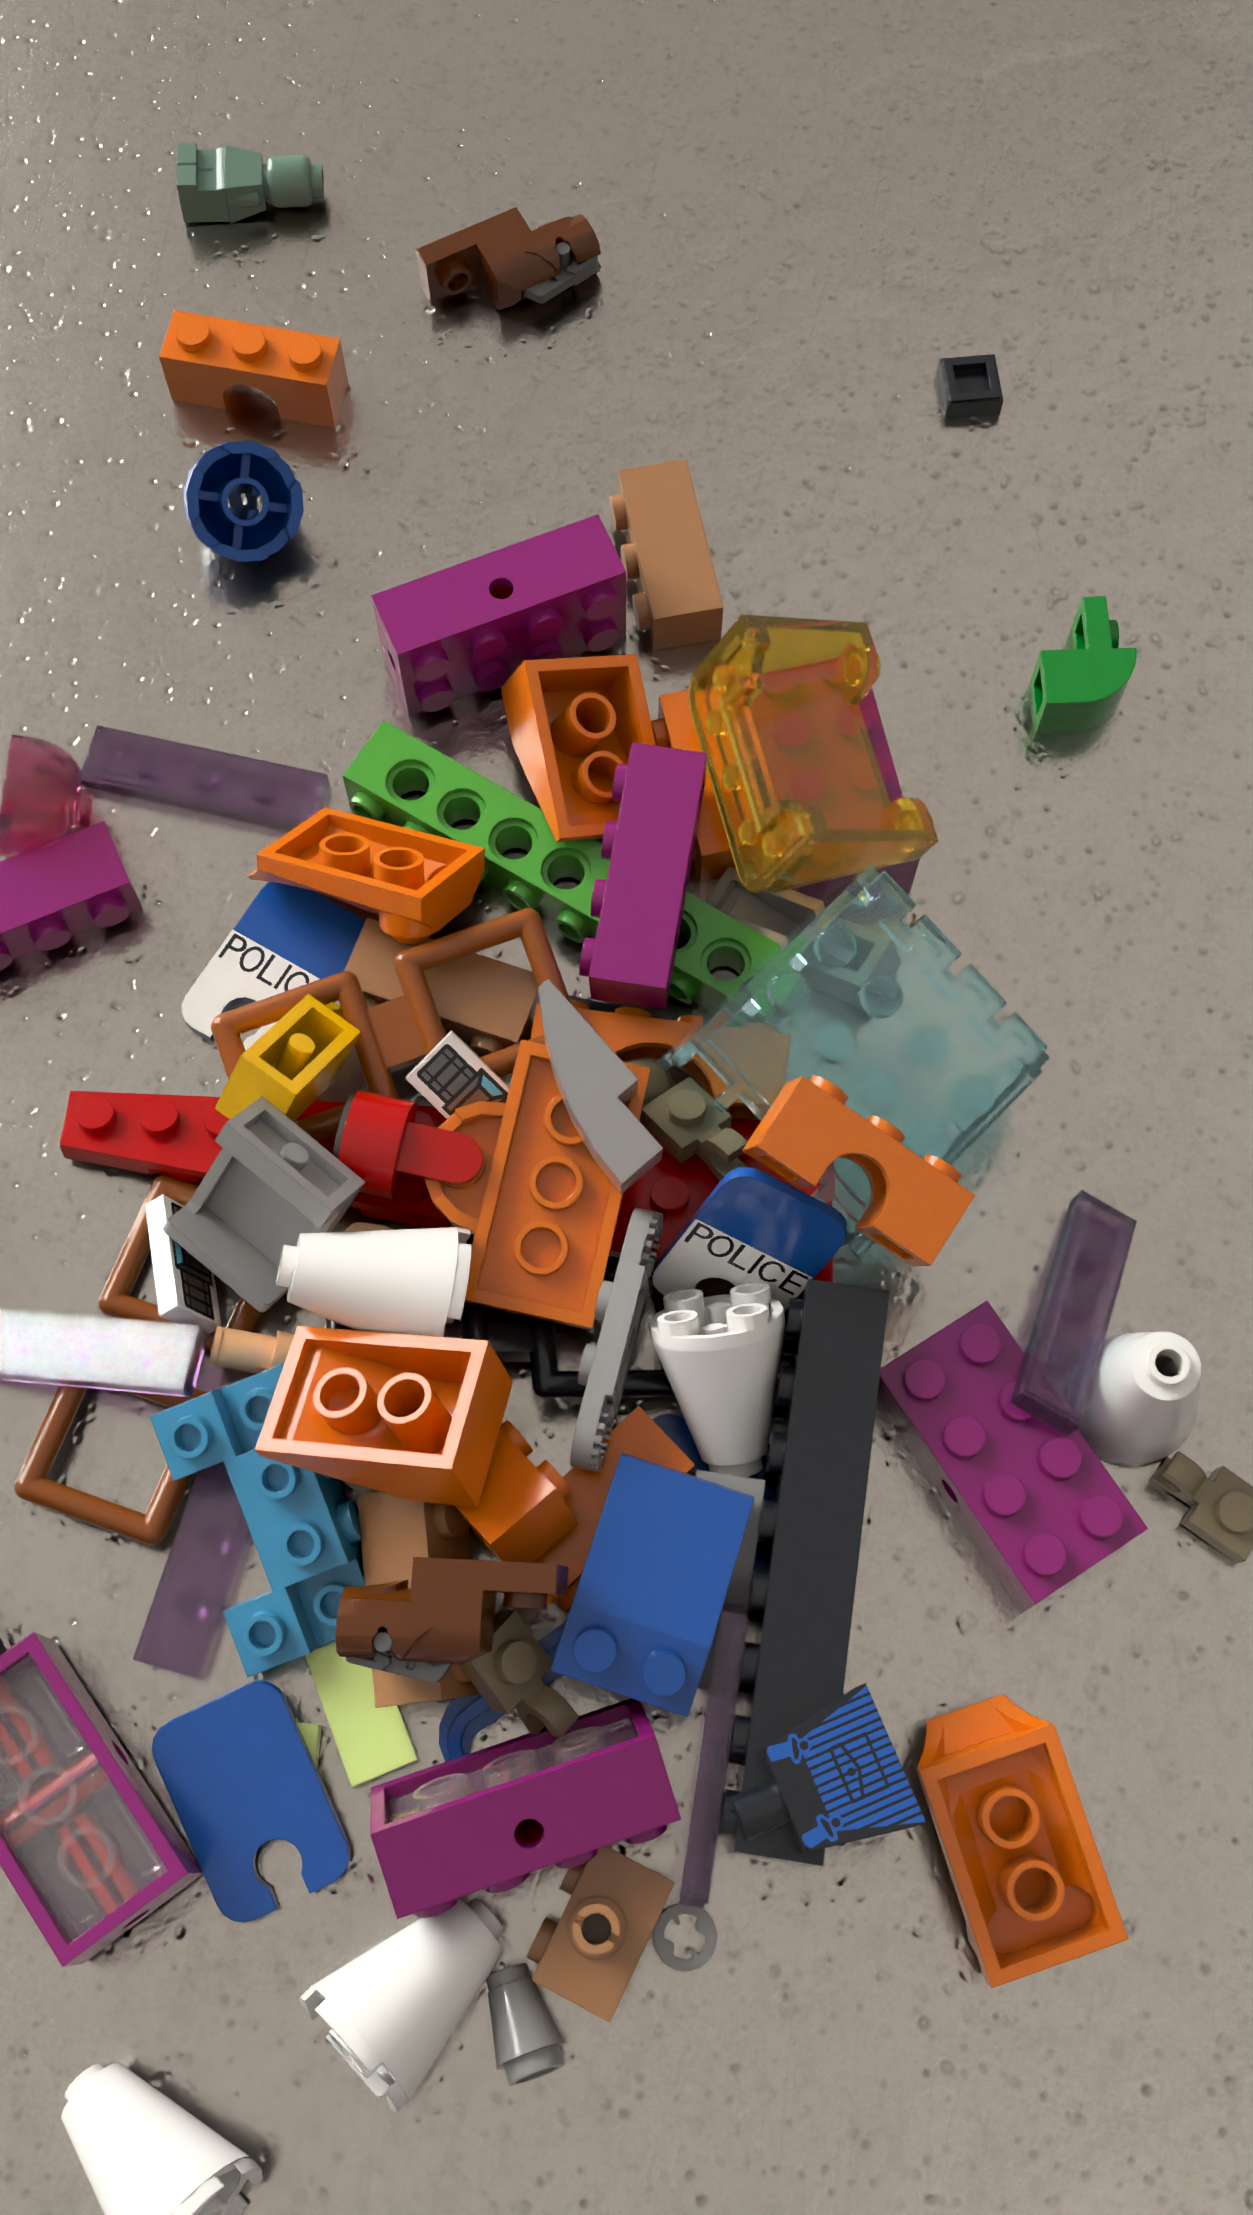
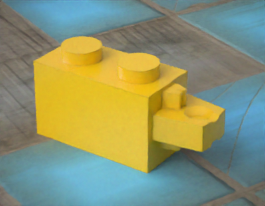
M307 994L240 1056L215 1109L231 1119L263 1096L294 1122L334 1082L361 1031L344 1019L339 1005L334 1002L324 1005L310 994Z

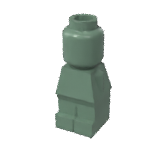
M177 143L176 185L184 223L230 222L232 224L265 211L266 199H269L272 206L276 208H306L312 205L313 199H324L322 163H311L306 155H273L269 157L267 164H264L262 153L229 145H224V147L217 149H197L196 143Z

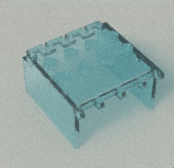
M870 864L830 894L656 1062L666 1071L675 1064L680 1068L692 1060L696 1053H698L728 1086L714 1099L713 1105L722 1113L740 1098L760 1121H762L786 1082L801 1076L808 1080H811L814 1075L822 1077L839 1087L848 1096V1100L844 1105L866 1120L869 1115L878 1116L898 1128L905 1136L901 1144L922 1159L926 1154H930L952 1165L1043 1072L1040 1068L1050 1057L1044 1052L1048 1046L1017 1012L1008 1016L1000 1025L993 1017L1007 1004L1006 1000L971 963L954 976L948 968L962 953L926 914L909 928L902 919L917 904L885 870L879 874ZM838 1157L827 1167L818 1181L821 1186L811 1196L826 1204L834 1199L846 1211L848 1215L845 1219L847 1220L848 1230L846 1240L842 1246L848 1245V1249L858 1258L875 1244L874 1241L855 1229L870 1203L871 1186L866 1173L859 1165L849 1159Z

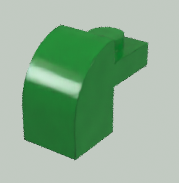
M1106 596L1082 597L1071 627L1073 649L1040 651L1030 680L1036 733L1087 730L1104 722L1118 707L1135 668L1137 648H1118V622L1115 619L1109 620Z

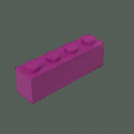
M632 742L628 765L617 764L612 801L621 803L618 821H607L605 824L601 858L610 860L607 880L596 879L594 883L590 916L599 918L596 939L585 937L579 967V975L589 977L591 999L660 1010L667 1009L706 785L707 753Z
M105 821L0 861V971L9 966L12 960L36 950L48 951L59 948L66 944L74 935L94 927L114 926L125 920L129 913L143 908L119 849Z

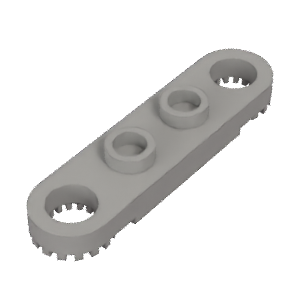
M641 1208L634 1209L627 1228L614 1282L604 1280L601 1284L596 1302L595 1320L603 1321L597 1346L591 1344L585 1346L578 1373V1384L585 1385L586 1389L572 1441L570 1465L572 1467L599 1472L605 1461V1454L609 1446L608 1443L603 1442V1439H611V1433L606 1431L610 1432L612 1430L614 1415L618 1412L649 1291L648 1279L651 1276L654 1262L657 1259V1252H652V1249L659 1250L660 1244L654 1243V1240L659 1241L662 1236L663 1214L660 1212Z

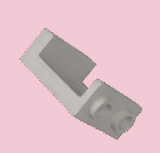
M261 1096L225 1123L215 1139V1142L222 1147L221 1151L190 1201L168 1219L163 1230L256 1310L265 1312L288 1292L287 1287L276 1286L283 1246L290 1245L296 1247L300 1233L332 1232L365 1184V1181Z

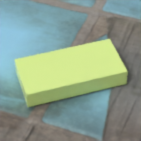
M336 1641L319 1647L310 1654L305 1655L352 1788L361 1786L419 1761L400 1706L375 1707L372 1668L349 1663L346 1661V1657H340L336 1651Z

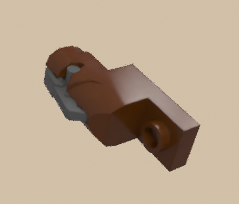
M517 207L416 249L421 288L430 303L449 295L459 294L468 287L480 282L498 310L516 305L527 299L542 304L570 286H576L593 274L600 272L601 269L597 257L601 254L599 241L590 223L582 214L564 217L554 222L540 225L531 231Z
M413 1557L411 1588H408V1580L364 1587L346 1586L344 1588L337 1613L336 1651L340 1657H346V1661L352 1664L430 1683H439L453 1664L462 1665L492 1651L497 1593H504L503 1607L546 1610L547 1595L567 1596L569 1567L549 1563Z

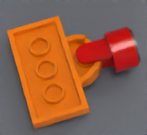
M521 1039L506 1103L478 1101L456 1108L455 1112L438 1128L415 1123V1102L361 1090L355 1096L351 1095L339 1122L333 1155L365 1181V1184L359 1191L360 1193L394 1200L400 1189L404 1174L424 1178L432 1202L441 1214L453 1226L470 1230V1233L474 1235L465 1302L583 1329H593L596 1302L601 1284L604 1281L623 1193L620 1194L594 1161L573 1125L555 1082L545 1044ZM623 1062L638 1078L637 1094L624 1105L640 1121L651 1068Z

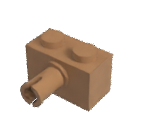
M605 1846L597 1849V1855L590 1861L568 1869L559 1889L570 1894L571 1898L559 1923L547 1916L545 1917L526 1958L538 1964L531 1979L532 1981L610 2023L675 1882Z

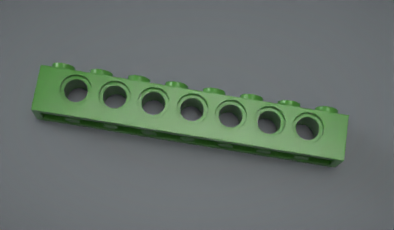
M383 720L342 775L349 806L353 812L362 817L485 848V871L479 884L483 880L501 890L504 898L519 910L531 908L553 920L556 928L575 942L583 943L585 937L596 939L599 918L590 916L593 887L596 879L607 880L610 860L601 858L602 843L595 839L556 842L540 808ZM418 790L426 793L417 800L409 801L401 798L402 795L409 791ZM461 819H471L477 822L473 827L466 830H458L451 827L454 822ZM511 848H522L529 852L526 856L514 860L502 856V853ZM562 877H573L581 882L572 889H560L553 885L557 879ZM687 892L679 938L684 940L686 945L677 949L669 996L681 1003L690 1004L694 1001L713 1012V1017L723 1027L740 1029L741 1025L747 1023H759L770 1026L799 981L803 957ZM718 966H729L735 969L740 976L731 981H722L713 977L710 971Z

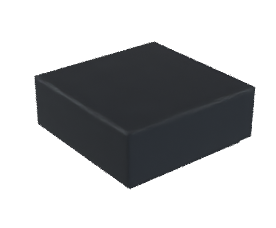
M995 354L939 359L937 376L945 418L1001 412L1003 395Z

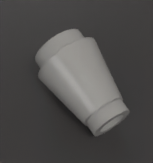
M526 1963L501 1969L490 1974L486 1979L489 1990L488 1999L496 2069L505 2070L509 2086L534 2080L554 2072L565 2065L560 2048L566 2042L535 1982L531 1980L532 1977H530Z

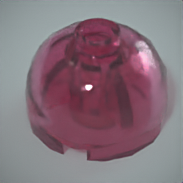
M12 735L2 792L0 856L10 858L27 851L43 850L60 842L66 835L76 832L77 826H90L94 791L82 789L81 768L73 756L57 744L39 738Z

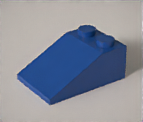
M621 1452L550 1671L688 1717L712 1645L754 1496Z

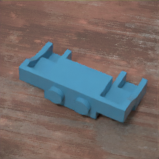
M284 1363L149 1416L173 1481L224 1462L272 1590L236 1603L223 1611L247 1678L310 1654L318 1647L336 1641L337 1613L344 1588L346 1586H365L359 1509L353 1500L347 1501L339 1479L264 1458L255 1451Z

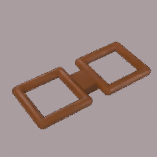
M525 908L399 952L395 957L394 966L404 996L369 1008L357 976L352 972L343 971L217 1015L212 1020L211 1030L228 1080L240 1056L246 1051L240 1034L279 1021L307 994H310L324 1005L339 1001L344 1019L361 1031L354 1044V1048L369 1092L399 1099L391 1072L420 1063L446 1036L424 970L520 937L538 987L549 979L571 1003L539 913L534 909ZM544 1035L527 1040L545 1044ZM520 1043L481 1056L480 1058L499 1077L511 1074L514 1071ZM346 1104L294 1123L316 1141L337 1134L339 1122Z
M165 1174L159 1175L153 1180L98 1301L99 1309L103 1314L134 1325L118 1361L90 1350H80L73 1355L14 1484L16 1495L23 1500L147 1545L159 1544L165 1538L192 1474L173 1481L169 1467L166 1465L145 1514L47 1479L91 1380L170 1408L208 1393L186 1384L201 1349L211 1352L215 1331L205 1337L200 1336L159 1316L158 1305L130 1296L151 1250L145 1204L164 1194L185 1206L199 1186ZM239 1296L226 1328L253 1332L261 1312Z

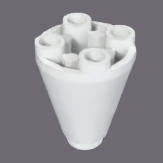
M745 1283L731 1288L730 1294L703 1297V1292L697 1289H683L670 1292L663 1297L664 1310L656 1313L648 1322L650 1336L701 1459L708 1463L709 1472L741 1477L752 1476L762 1470V1456L768 1450L786 1323L784 1308L780 1301L771 1298L770 1286L765 1283Z

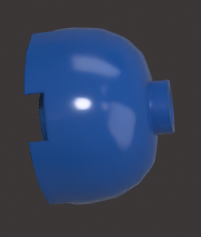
M254 441L224 442L204 452L189 470L183 490L185 517L195 537L214 554L237 562L262 561L280 551L287 541L292 540L297 534L304 512L302 487L299 480L295 479L290 466L279 457L281 455L274 449Z

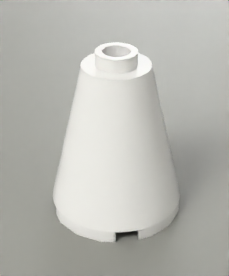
M457 1227L300 1233L296 1247L290 1245L283 1246L276 1286L288 1288L287 1302L353 1330L443 1337L445 1323L452 1324L454 1319L461 1320L469 1279L472 1245L465 1243L471 1233L470 1230Z
M1171 1332L1120 1333L1101 1338L1088 1346L1077 1357L1066 1378L1064 1397L1066 1412L1092 1450L1111 1462L1139 1466L1162 1459L1176 1451L1186 1441L1195 1425L1201 1381V1361L1199 1355L1188 1340Z
M458 1898L456 1905L448 1911L437 1916L418 1919L311 1985L300 1997L299 2001L312 2021L320 2015L329 2025L331 2030L325 2038L379 2099L386 2094L390 2110L396 2114L407 2102L409 2103L503 1954V1949L496 1938L504 1929L494 1914L480 1900L474 1898L466 1905Z
M114 2063L105 2068L101 2064L92 2065L83 2071L65 2092V2098L68 2103L63 2109L61 2119L104 2215H241L248 2204L239 2192L247 2180L258 2188L263 2179L262 2169L249 2155L120 2063Z

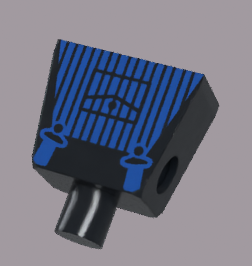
M866 1683L855 1687L759 1751V1756L770 1781L731 1797L736 1815L749 1842L788 1825L800 1853H807L912 1828L926 1822Z

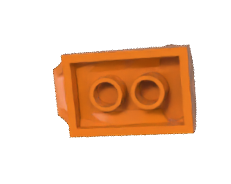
M324 807L257 854V869L247 876L251 880L281 883L325 893L363 910L379 914V927L385 933L391 935L398 942L416 944L427 940L430 935L439 931L471 904L485 871V848Z
M1004 1694L927 1720L924 1748L916 1770L966 1921L968 1941L978 1957L986 1983L991 1988H995L1129 1940L1055 1725L1027 1713Z

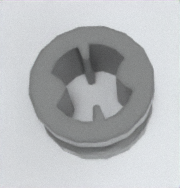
M679 1902L668 1906L661 1912L653 1929L652 1940L657 1955L666 1965L678 1971H692L701 1968L711 1959L717 1945V1930L713 1919L706 1910L693 1903ZM681 1914L696 1917L695 1930L705 1935V1943L701 1951L696 1953L693 1948H690L691 1957L687 1959L674 1956V1943L664 1938V1930L668 1922L673 1919L676 1925H679L678 1915Z

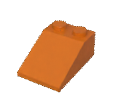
M637 654L524 660L501 687L511 742L556 842L603 838L606 822L618 821L621 803L612 801L613 781L617 764L628 765L632 742L656 746Z
M297 1326L255 1451L264 1458L407 1500L478 1508L513 1381L487 1340Z

